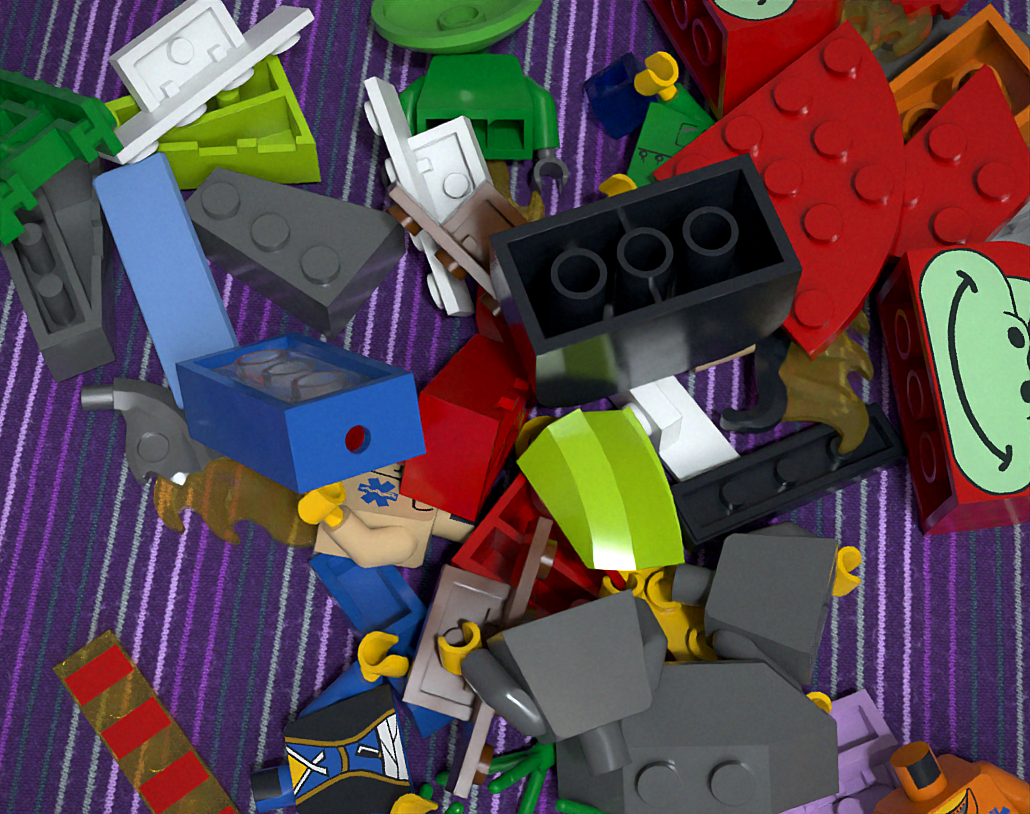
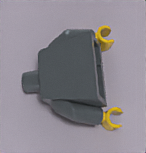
M791 521L774 524L748 532L747 534L733 533L725 538L717 569L687 563L678 565L673 582L672 601L705 609L706 645L714 650L720 660L764 659L798 689L802 690L801 684L809 686L811 684L832 595L838 597L847 595L861 584L859 577L853 576L848 572H851L862 563V556L858 549L851 546L843 547L838 551V540L821 538ZM821 692L806 694L820 709H824L828 714L831 713L832 703L826 694Z
M633 572L628 575L625 591H619L614 588L610 578L605 576L602 580L598 600L502 631L486 640L489 650L482 649L480 630L474 622L462 624L463 636L468 645L463 647L450 646L446 642L445 637L441 635L438 637V646L443 667L452 674L462 675L483 702L522 735L536 737L542 746L577 735L590 776L594 777L633 763L618 720L652 708V694L660 685L668 639L645 599L641 598L645 585L643 576L640 573Z

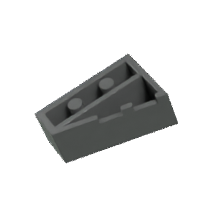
M100 156L91 163L79 159L71 161L33 191L32 194L39 204L30 211L19 208L14 212L26 230L7 246L0 244L1 252L39 350L56 383L116 360L114 238L93 185V179L106 172Z
M219 167L214 169L185 202L207 260L331 341H334L406 254L404 227L391 213Z

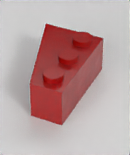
M476 333L458 353H454L451 356L448 364L420 392L418 405L426 454L396 463L404 466L399 494L472 522L475 521L517 442L524 424L528 421L537 400L516 347Z
M522 471L451 560L452 567L509 585L528 521L537 517H543L553 521L548 538L557 541V549L553 564L545 581L535 578L527 604L536 608L535 620L598 600L602 580L605 576L610 578L612 586L619 591H625L627 584L617 570L590 569L586 567Z

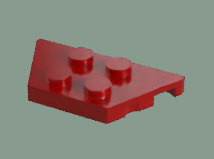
M986 64L905 145V200L899 232L888 263L897 265L906 250L990 242L1030 201V152L995 74Z

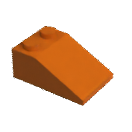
M991 3L889 83L902 124L904 146L986 64L993 70L1027 147H1030V50Z

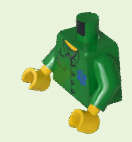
M656 52L647 57L645 65L649 69H645L635 76L634 87L637 92L644 96H651L657 93L659 95L658 103L652 101L650 103L627 176L620 173L615 174L599 185V190L609 195L608 197L655 183L652 173L716 123L680 83H675L679 75L678 66L675 59L666 52Z

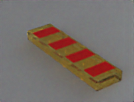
M110 629L52 668L152 814H240Z

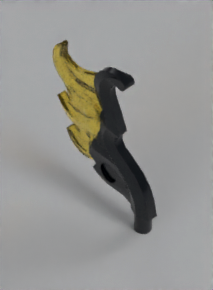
M861 310L849 326H852L861 335H866L869 333L870 325L865 313ZM780 326L755 344L753 366L758 396L757 404L753 409L746 412L736 411L733 408L724 409L720 418V426L724 430L760 434L774 429L780 422L808 420L826 423L839 432L843 437L838 450L841 454L856 449L863 442L869 427V415L864 402L852 390L847 374L851 371H857L867 381H871L874 370L869 356L858 343L849 338L846 331L812 362L808 360Z

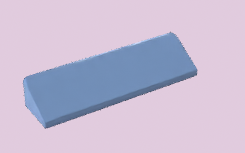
M159 152L139 162L105 172L93 179V185L176 404L180 409H184L175 363L240 345L165 153Z

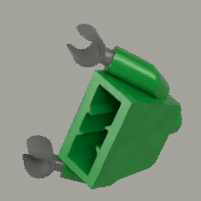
M486 48L467 54H439L432 57L427 75L419 76L399 93L398 98L412 136H416L460 116H465L470 119L484 159H532V153H538V162L533 169L530 180L532 194L540 199L542 193V180L540 177L550 175L557 180L559 196H562L569 178V170L567 165L562 160L556 158L555 150L561 149L555 101L552 95L532 77L523 75L517 57L511 54H491ZM384 164L381 176L387 191L391 181Z

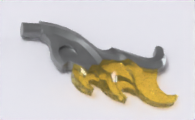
M114 377L113 384L82 386L81 401L84 411L114 409L117 415H123L127 424L126 459L130 470L138 484H147L150 477H157L154 486L153 502L160 520L168 529L183 535L186 528L179 515L183 510L190 509L203 518V521L212 533L219 539L232 545L238 546L241 543L239 536L232 528L234 524L241 520H250L263 527L275 541L288 547L307 548L315 546L319 524L304 522L298 513L299 500L305 495L303 493L298 494L190 438L185 411L176 404L172 391L143 380Z

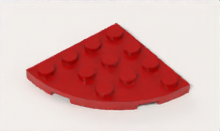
M848 20L652 173L655 182L746 153L750 154L803 268L790 312L780 327L810 362L815 360L838 339L865 305L866 297L876 284L884 265H887L899 232L905 200L906 155L903 129L895 97L876 57Z

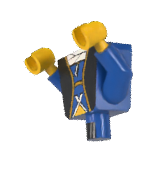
M379 631L367 634L358 647V659L302 710L297 720L290 722L284 727L289 763L253 771L250 774L253 797L259 813L294 805L297 807L298 814H426V812L438 808V803L415 794L398 708L390 684L381 685L383 681L382 676L399 678L404 676L409 669V662L406 657L398 655L386 657L388 649L399 641L397 635Z

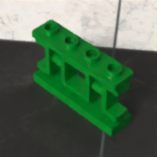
M0 68V244L7 246L26 230L14 212L19 208L30 211L39 203L32 192L76 158L91 163L99 156L97 151L115 157L124 149L113 132L118 126L115 117L97 97L92 96L89 98L74 93L67 87L62 89L47 84L42 79L34 80L22 76L17 71L10 72Z

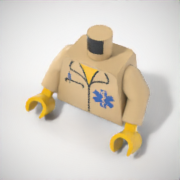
M396 463L303 493L305 496L298 503V513L304 522L309 524L319 523L314 551L351 558L358 566L363 568L386 565L408 568L422 566L432 535L464 544L474 532L479 514L475 521L472 522L399 494L404 466Z

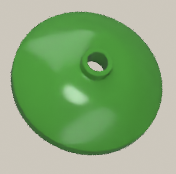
M374 0L371 14L377 32L383 38L401 48L434 55L467 54L490 47L516 31L533 16L543 0Z

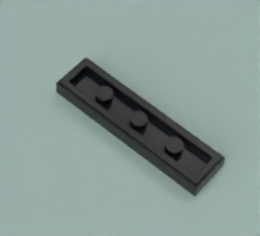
M873 402L671 486L670 490L673 495L681 529L682 543L690 555L725 540L727 536L733 533L739 534L897 466L903 463L910 453L878 402Z

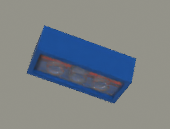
M294 331L175 363L190 438L298 494L426 454L413 372Z

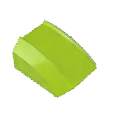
M630 406L623 410L582 412L578 408L546 426L516 461L587 568L641 570L685 563L681 529L666 475L646 431Z

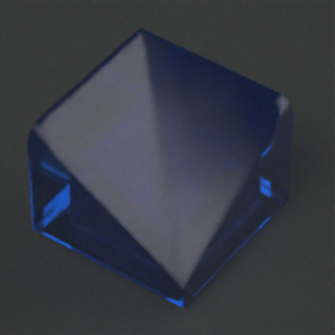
M627 52L583 83L593 113L616 140L621 139L642 125L651 101L658 103L659 98L657 93L651 96H644L635 89V76L642 72L644 68L632 52Z

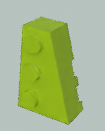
M268 54L252 66L254 74L242 85L228 91L221 90L206 101V111L195 121L181 127L173 126L157 139L159 146L149 156L159 152L166 154L179 189H197L216 167L279 184L321 182L316 143L277 54ZM132 95L104 103L117 121L118 126L113 132L142 111Z

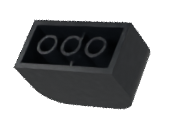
M749 153L489 235L490 280L537 401L544 406L553 408L573 407L591 403L729 357L749 348L775 331L787 318L803 270Z

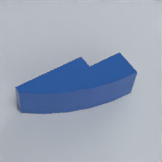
M323 553L309 560L312 570L359 645L362 639L373 631L397 635L399 641L388 649L386 657L390 655L406 657L410 668L428 610L394 565L363 568L358 566L351 558ZM408 671L399 678L382 676L384 683L390 684L394 698L423 739L456 719L455 717L399 700Z

